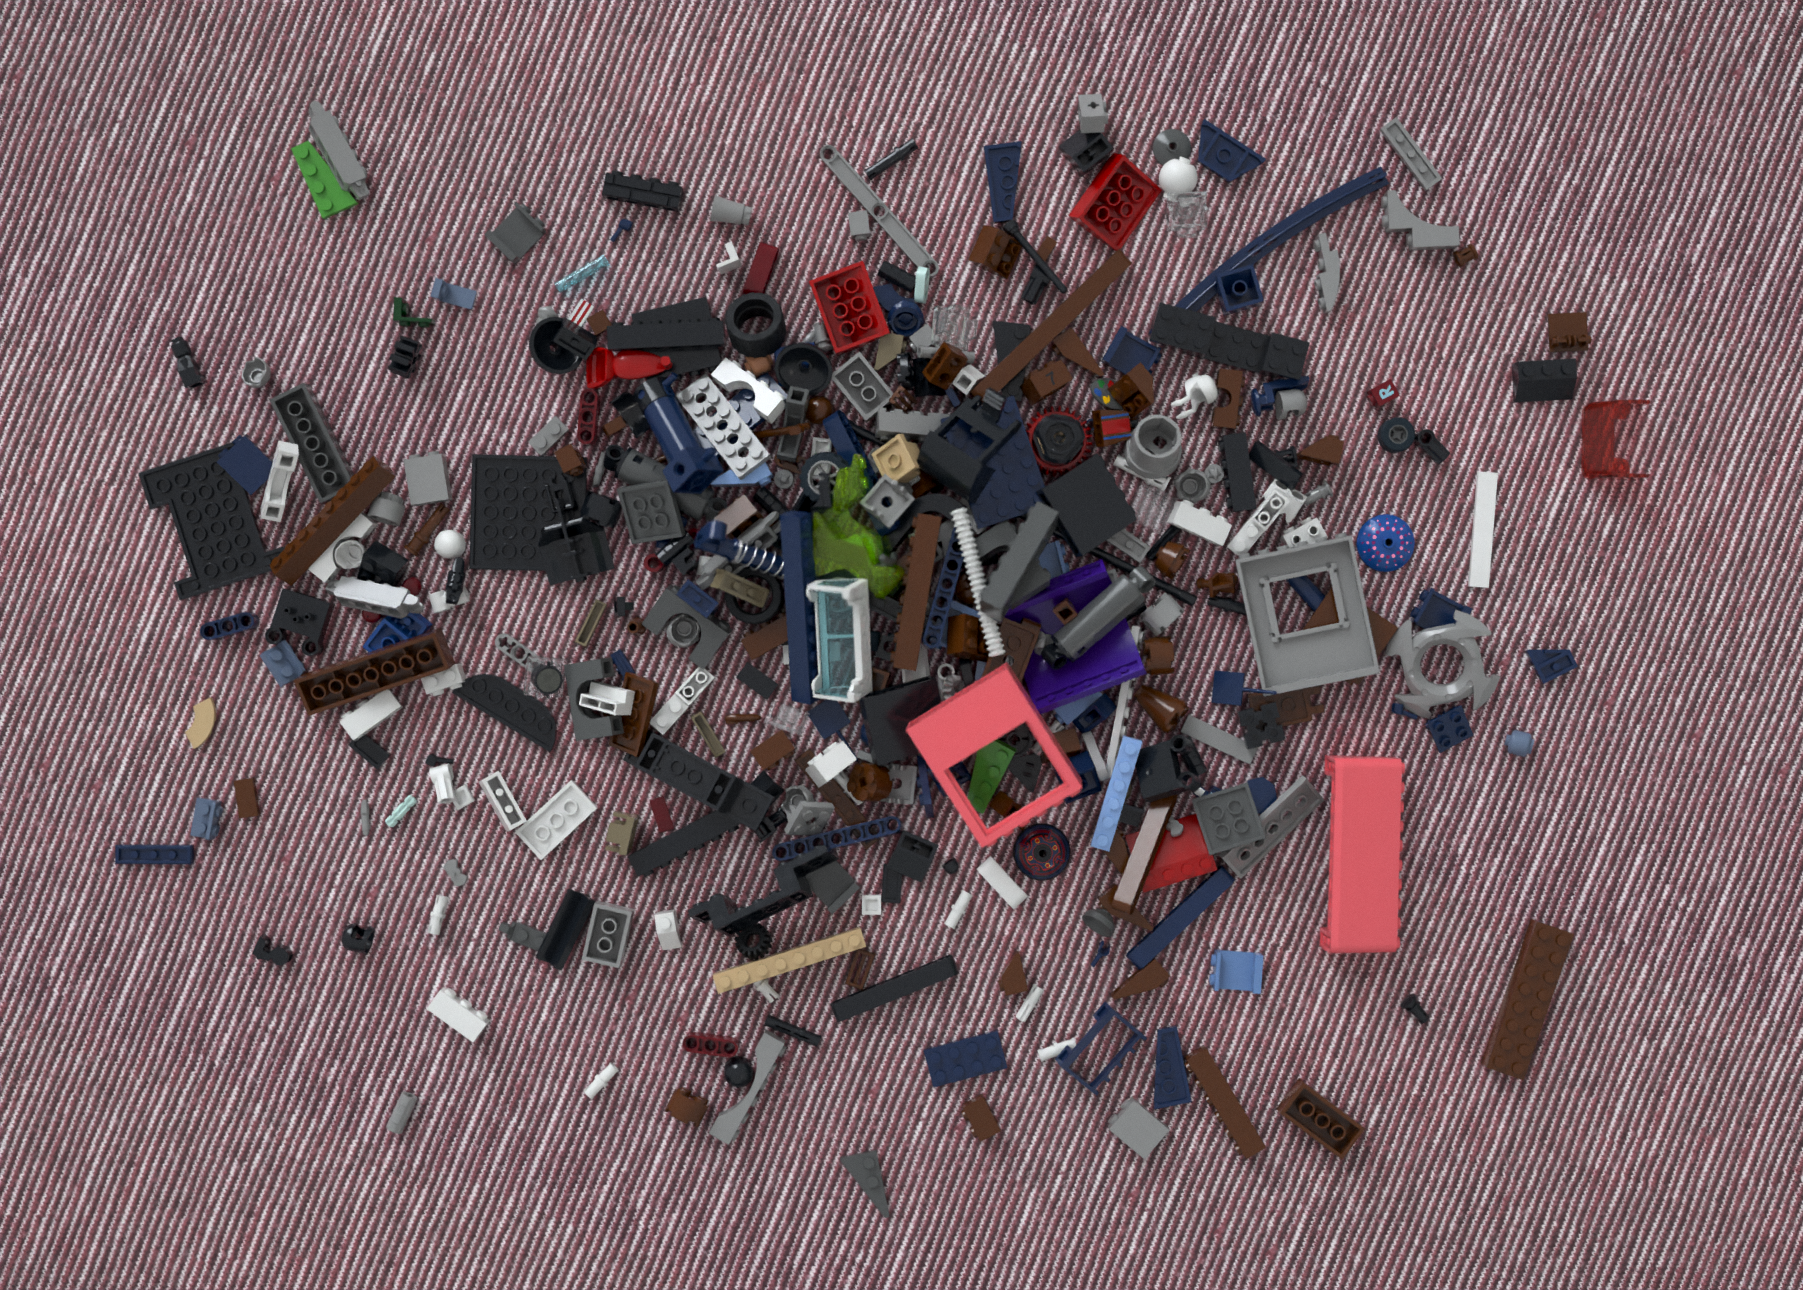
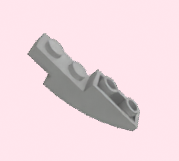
M1321 233L1313 241L1314 250L1319 254V259L1317 260L1318 268L1320 271L1322 270V273L1316 276L1314 286L1320 295L1318 299L1320 310L1323 309L1324 314H1327L1332 310L1337 296L1340 280V263L1338 250L1330 251L1326 233Z

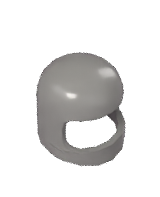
M1291 389L1276 392L1275 408L1277 420L1286 419L1287 413L1290 410H1293L1296 417L1305 413L1307 398L1303 391Z

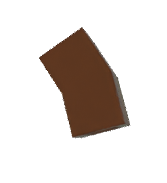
M1049 236L1045 238L1037 251L1045 262L1057 244V241Z
M619 416L603 425L602 430L607 438H610L628 426L623 417Z

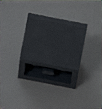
M1081 130L1058 146L1081 177L1110 156L1114 150L1113 146L1101 132L1081 133Z
M375 541L363 554L357 579L371 580L378 584L386 583L397 587L406 571L408 559Z
M903 830L899 834L886 868L921 883L939 845Z

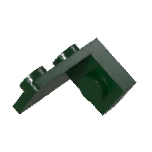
M394 297L393 321L399 323V326L411 327V324H418V327L430 328V325H435V320L431 318L406 317L409 313V304L403 298Z

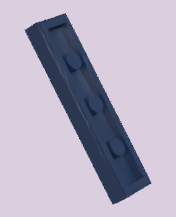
M117 844L115 845V864H194V845Z

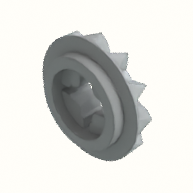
M952 674L945 679L942 688L944 701L964 689V681L961 680V676Z

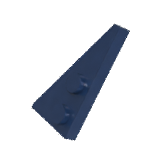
M921 755L917 756L920 777H916L918 788H922V794L919 795L920 805L925 807L928 819L934 818L926 762Z

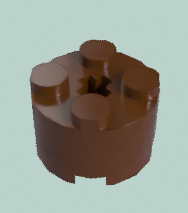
M1171 636L1151 637L1144 640L1142 649L1143 655H1147L1146 662L1144 663L1146 674H1150V676L1174 674L1175 669L1171 668V662L1174 661L1173 643L1170 642Z
M875 763L855 764L850 773L847 790L851 792L856 800L879 802L883 798H887L892 790L893 782L890 781L888 774L890 770L886 766L881 767Z
M685 1087L675 1089L665 1108V1112L672 1111L670 1116L686 1124L689 1121L694 1122L693 1126L699 1127L709 1107L707 1104L709 1100L700 1095L698 1097L691 1095L692 1091Z

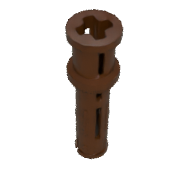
M440 503L420 531L414 532V537L408 545H404V548L418 557V552L425 544L429 543L428 538L447 513L450 512V509Z

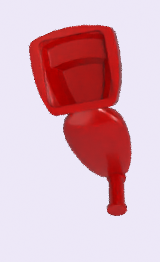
M596 347L586 361L587 387L598 389L617 377L627 380L650 377L663 372L665 369H670L672 362L668 356L660 357L639 350H624L614 355L608 348Z

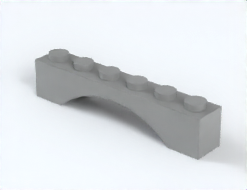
M768 1030L764 1031L755 1048L757 1070L751 1088L737 1104L719 1113L708 1134L728 1145L731 1140H736L740 1133V1130H738L740 1123L745 1124L749 1116L747 1113L749 1107L755 1106L759 1098L756 1096L759 1089L763 1091L768 1082L765 1079L768 1073L772 1074L777 1066V1063H775L778 1056L782 1057L787 1048L784 1046L786 1040Z

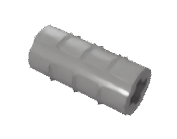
M402 1091L386 1126L389 1131L402 1134L412 1110L415 1108L418 1099L416 1095Z

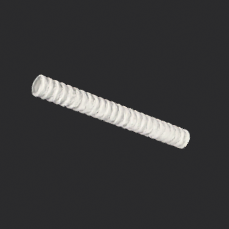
M961 508L952 511L950 514L954 517L952 521H955L954 527L957 529L955 532L958 533L957 539L960 540L958 544L961 545L960 551H963L961 555L965 558L963 562H966L965 568L968 570L966 573L969 574L968 580L971 581L969 585L972 586L971 592H974L972 596L976 599L974 603H977L976 610L978 609L979 611L977 614L980 615L979 621L982 622L980 626L983 627L982 633H985L984 639L987 640L985 644L988 645L987 651L990 652L988 655L989 657H995L1004 654L1006 651L1003 650L1004 644H1001L1002 638L999 636L1001 632H998L999 626L996 625L998 621L980 611L979 601L981 598H979L982 589L984 587L987 588L988 585L985 584L987 580L984 579L985 573H982V570H984L980 565L982 562H979L980 555L978 556L977 554L979 550H976L977 544L974 543L976 539L972 536L974 532H971L972 526L969 524L971 521L968 520L969 514L966 513L968 509Z

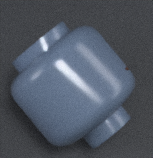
M1513 730L1511 735L1507 734L1504 745L1508 746L1507 751L1509 754L1526 757L1527 754H1531L1534 739H1532L1530 733Z

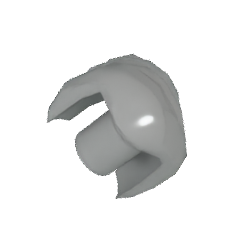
M551 306L540 307L536 324L546 318L559 316Z
M1040 631L1034 646L1036 654L1041 655L1045 646L1054 643L1050 638L1052 635Z

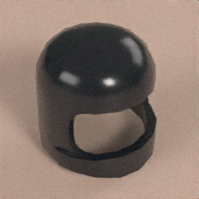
M355 923L348 925L342 934V946L352 952L368 954L372 946L376 927L368 926L367 929H362ZM359 934L363 938H356V935Z

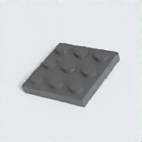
M667 480L624 486L617 489L632 544L686 535L675 493H673Z
M1248 782L1191 799L1209 855L1266 838Z

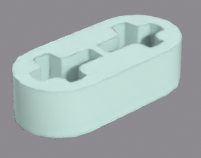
M920 266L916 273L914 301L925 304L928 297L930 269Z

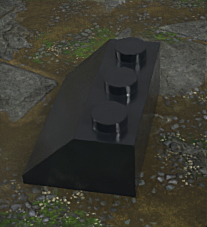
M1576 358L1519 361L1512 364L1514 403L1572 400L1577 380Z

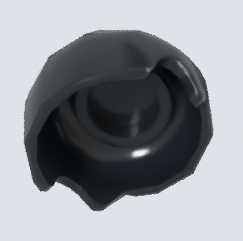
M732 1057L725 1063L724 1076L730 1086L736 1088L744 1087L752 1081L753 1068L745 1057Z

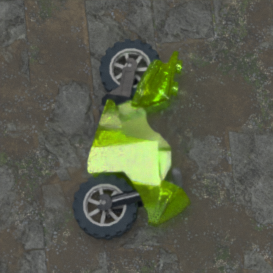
M833 452L816 453L805 461L806 463L802 465V472L799 475V479H801L800 486L804 489V494L809 496L810 500L817 502L810 510L813 524L812 539L816 575L821 576L820 580L868 579V588L874 593L877 599H884L900 582L905 570L901 566L896 565L898 558L896 552H892L890 558L883 554L884 547L880 534L866 525L863 526L850 515L849 509L861 501L867 494L868 479L864 476V469H866L865 458L862 457V454H854L852 465L849 467V463L841 455ZM821 464H828L826 472H824ZM832 465L838 470V472H830ZM816 468L820 471L819 476L813 475ZM813 478L820 480L817 486H815ZM837 583L826 584V586H830L831 584H833L834 587H839ZM842 583L840 588H845L852 583ZM826 591L828 617L834 620L852 618L853 606L845 608L844 600L846 599H842V593ZM828 594L834 595L835 597L831 602L829 600ZM840 601L841 608H837L833 604Z

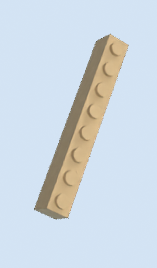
M859 926L759 958L758 960L713 973V979L717 992L720 994L864 948L866 944Z

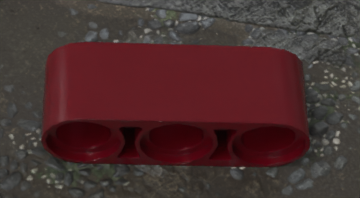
M760 242L744 285L743 294L752 292L765 293L778 256V247Z
M585 389L580 396L577 438L586 446L595 444L598 434L600 396L593 389ZM588 394L595 395V400L592 403L586 402ZM591 412L593 420L585 422V415ZM585 432H591L592 434L589 441L583 440Z
M690 1032L683 1040V1048L691 1053L733 1057L739 1049V1042L736 1038L730 1036ZM694 1038L697 1041V1045L690 1046L687 1039ZM712 1040L715 1042L716 1047L710 1049L707 1047L706 1042ZM732 1043L735 1046V1050L728 1051L725 1048V1044Z

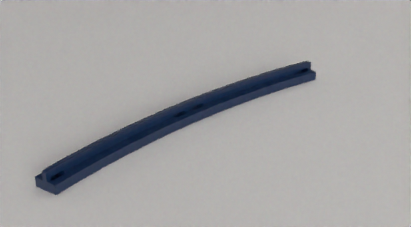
M1378 167L1332 190L1288 216L1230 257L1175 306L1197 312L1218 293L1215 275L1255 264L1284 242L1326 216L1387 186L1389 183L1386 178V172H1383L1382 167ZM1381 180L1380 182L1372 185L1373 182ZM1274 239H1276L1275 242H1273L1272 244H1270L1269 246H1267L1268 243H1270L1271 241H1273ZM1257 245L1256 248H1254L1252 251L1248 252L1250 249H1252L1254 246ZM1259 250L1261 251V252H1259L1258 254H1256L1254 257H1251V256H1252L1253 254H1255L1257 251H1259Z

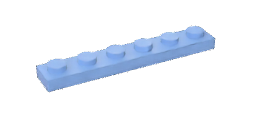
M1123 735L1092 837L1091 847L1108 852L1110 850L1142 740Z

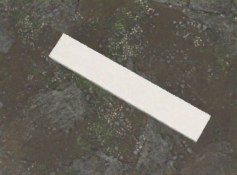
M1477 472L1468 587L1489 588L1498 473Z

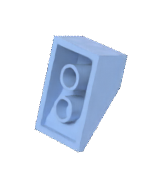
M765 462L741 481L731 469L718 476L711 485L714 487L758 485L763 487L771 483V478L774 476Z

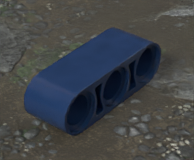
M243 612L203 624L200 628V635L206 640H218L255 629L259 625L260 620L255 613ZM247 616H250L251 618V624L249 626H247L245 623V618ZM229 621H231L233 624V629L231 631L227 629V623ZM210 627H213L215 630L212 637L208 632Z

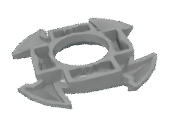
M1455 610L1453 615L1456 620L1455 624L1427 628L1417 632L1413 637L1412 622L1409 619L1396 630L1390 639L1385 654L1391 657L1395 654L1401 656L1406 684L1412 693L1395 694L1394 697L1400 704H1404L1405 709L1415 715L1430 719L1432 712L1429 709L1431 706L1459 701L1470 696L1472 693L1473 709L1477 710L1488 701L1495 691L1500 676L1492 674L1490 677L1485 676L1480 649L1474 638L1490 636L1491 631L1480 620L1468 613ZM1435 645H1451L1458 649L1464 658L1462 673L1450 683H1433L1421 672L1420 662L1423 654Z

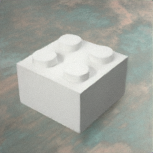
M835 741L822 751L824 755L820 753L808 762L809 767L805 771L818 788L857 760L844 741L839 744Z

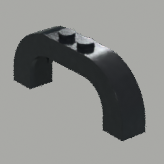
M928 494L917 498L898 518L900 527L883 536L874 552L873 565L881 562L879 560L881 554H885L890 558V554L896 552L908 534L914 529L912 528L913 518L918 517V513L927 515L932 512H940L952 521V518H954L950 514L952 511L969 508L957 499L943 494ZM894 566L886 575L876 578L880 586L894 598H897L906 587L903 586V578L896 572Z

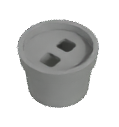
M1150 415L1142 419L1131 432V438L1126 440L1124 446L1125 460L1131 470L1149 479H1159L1170 475L1178 467L1181 460L1180 429L1172 419L1163 415ZM1157 436H1160L1167 442L1162 449L1153 444V440Z

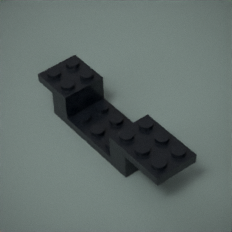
M1159 303L1149 341L1185 350L1184 354L1264 376L1272 378L1283 376L1297 381L1300 380L1310 342L1273 332L1268 336L1216 322V317Z
M649 730L640 756L636 757L626 753L623 759L641 771L755 831H758L775 799L774 796Z
M826 845L815 846L812 849L813 851L801 853L795 857L796 859L790 862L784 861L777 868L773 869L781 891H773L769 893L768 897L756 899L751 905L739 908L735 900L723 894H715L706 902L694 904L693 908L688 910L689 916L704 924L712 921L715 931L731 936L813 897L806 875L839 860V856L836 851Z

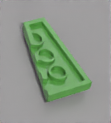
M306 141L291 148L323 219H327L359 204L349 191L341 189L330 167L311 142Z
M999 739L979 749L976 755L968 799L974 809L982 814L985 812L1017 749Z

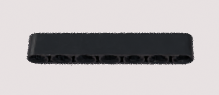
M947 955L830 1003L836 1021L841 1022L953 977L959 973L953 955Z

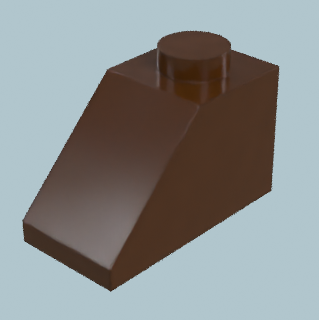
M1001 790L989 804L990 807L1004 818L1023 808V806ZM1019 825L1018 828L1023 831L1027 825H1025L1024 827H1020Z
M1019 951L1014 952L1001 973L1002 979L998 980L1000 991H1005L1006 996L1028 991Z

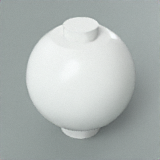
M1180 156L1179 160L1172 159L1163 165L1159 173V183L1164 190L1163 197L1177 202L1179 197L1186 196L1194 190L1198 175L1194 165L1190 164L1191 160Z

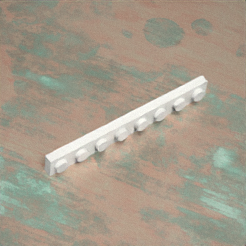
M1132 626L1131 633L1138 649L1139 643L1143 642L1144 632L1141 631V627ZM1136 678L1121 683L1106 763L1109 778L1116 761V752L1120 748L1121 737L1126 734L1124 721L1125 718L1128 719L1130 707H1127L1128 699H1132L1134 689L1131 688V683Z

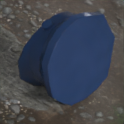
M902 300L891 307L887 318L888 327L894 333L908 337L923 326L924 315L916 303Z
M1264 777L1250 779L1247 782L1257 813L1262 814L1277 800L1274 784Z

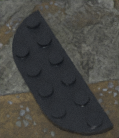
M492 674L475 675L465 679V682L461 683V688L453 690L452 693L545 750L551 752L554 748L557 728L549 708L539 699L506 679Z

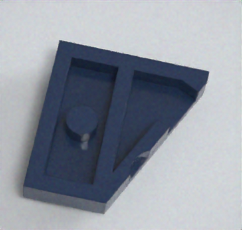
M1570 649L1525 651L1541 684H1545L1578 667Z

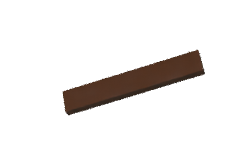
M810 748L794 760L827 802L833 804L835 812L847 827L869 822L848 795L844 793V790L834 778L818 788L805 771L809 767L808 762L816 757ZM872 826L870 829L871 834H878ZM859 829L852 832L857 839L860 838L861 832ZM879 839L864 842L861 844L867 850Z

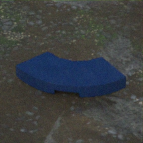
M891 283L873 287L878 302L888 312L893 305L902 300L915 303L914 298L900 296L894 290Z

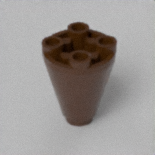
M1144 684L1134 695L1138 703L1163 733L1173 732L1179 724L1176 721L1181 716L1184 717L1190 709L1184 700L1153 687H1146Z

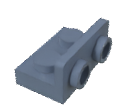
M286 640L281 641L277 646L259 655L280 687L291 683L306 672L303 663L297 658L293 648Z
M200 797L196 799L190 836L202 837L205 840H213L218 836L220 828L218 820L223 812L222 801Z

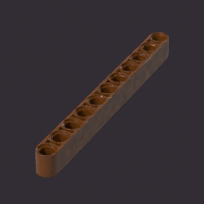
M1118 249L970 391L973 397L980 395L982 397L980 401L983 403L987 388L991 387L999 392L1132 264L1124 253Z

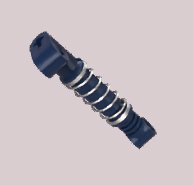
M718 520L710 521L697 533L694 542L695 548L724 557L730 563H741L743 567L750 566L752 570L759 569L761 573L769 572L770 576L777 575L779 579L784 580L782 555H776L775 551L772 553L767 552L766 548L763 550L758 549L757 545L752 547L748 545L747 541L742 543L740 539L726 538L727 524ZM814 564L815 581L820 580L822 571L821 566Z

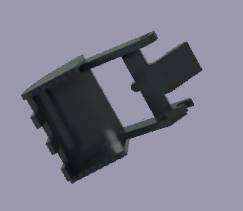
M991 387L985 391L983 403L980 401L982 399L980 395L975 396L972 400L967 398L934 432L930 430L922 444L917 459L921 471L971 504L977 501L996 471L985 464L1018 432L1022 425V422L1019 420H1015L1006 430L997 425L1007 398ZM982 404L981 409L977 412L976 410ZM960 419L973 426L971 432L978 433L981 431L995 440L976 460L946 441L944 436Z

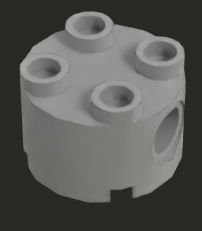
M1166 592L1154 603L1155 607L1150 605L1140 615L1141 621L1156 637L1185 612L1171 595H1167Z

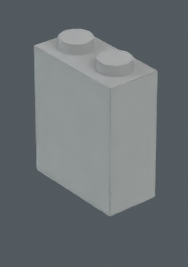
M439 451L428 452V456L421 457L420 454L410 455L409 459L403 460L412 506L453 500L446 456L444 454H439Z
M1131 1097L1121 1104V1110L1118 1114L1114 1113L1110 1117L1108 1128L1143 1159H1146L1167 1134L1169 1128L1134 1097Z

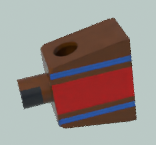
M1092 411L1096 447H1106L1130 439L1131 430H1134L1138 425L1137 418H1129L1128 411Z

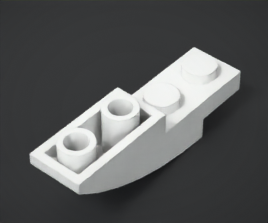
M1274 489L1243 524L1227 547L1237 555L1247 553L1287 506L1290 499L1277 489Z
M698 667L650 720V725L663 736L715 677L706 669L703 670Z

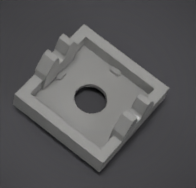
M884 474L861 500L860 505L890 529L915 499L896 480H892ZM890 497L893 501L892 506L888 508L882 506V498Z
M893 763L886 766L890 770L888 772L890 781L897 777L901 779L902 785L898 789L892 787L889 796L881 801L913 805L917 766Z
M800 801L798 806L790 804L791 811H786L788 824L784 830L787 835L812 836L820 834L835 807L832 803ZM814 817L815 821L813 823L806 824V821Z

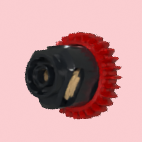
M1051 406L1050 412L1044 408L1043 415L1038 411L1036 413L1037 419L1033 416L1030 418L1033 424L1026 423V426L1030 428L1026 430L1037 465L1040 466L1039 471L1041 472L1045 469L1046 476L1050 471H1052L1053 477L1056 476L1057 472L1061 476L1064 474V471L1067 472L1076 464L1082 462L1081 459L1085 460L1088 458L1084 455L1085 453H1091L1087 446H1091L1092 442H1087V439L1092 438V435L1086 434L1090 427L1084 428L1087 421L1080 422L1079 420L1082 415L1076 418L1074 416L1075 410L1069 414L1068 407L1064 412L1061 406L1058 407L1057 411Z

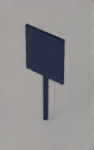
M1215 670L1211 703L1242 706L1243 691L1276 695L1277 691L1244 688L1245 673Z
M826 699L807 712V715L824 740L836 732L856 757L840 732V729L851 723L837 700Z

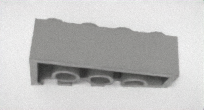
M879 407L876 414L875 438H880V441H890L896 435L904 434L907 442H910L912 439L923 443L929 431L934 432L941 425L940 420L949 417L951 414L931 412L924 416V413L921 411H912L905 414L901 409L886 412V408Z

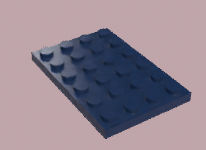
M1014 395L1007 397L997 425L1005 430L1015 420L1022 422V425L1018 432L985 464L996 471L974 504L968 502L977 530L1027 514L1031 506L1035 507L1037 502L1042 503L1036 491L1045 485ZM948 417L941 419V420H940V421H941V424H942ZM960 419L945 434L946 439L949 443L976 460L995 440L981 431L978 433L971 432L973 426Z

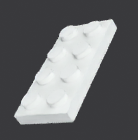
M571 780L515 833L542 860L598 807Z

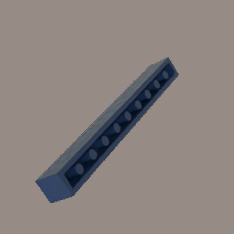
M791 510L780 515L791 699L794 702L811 705L822 699L814 698L811 688L813 679L818 676L815 602L809 601L806 595L807 585L815 581L811 513Z

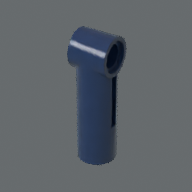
M1304 575L1286 580L1315 612L1325 595L1310 578Z

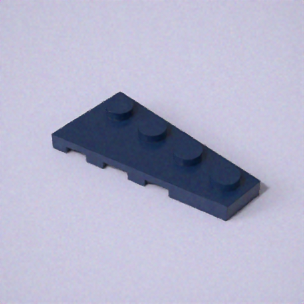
M1022 141L984 146L993 224L1009 222L1013 219Z
M1177 1026L1157 1029L1153 1108L1159 1109L1190 1103L1192 1100Z

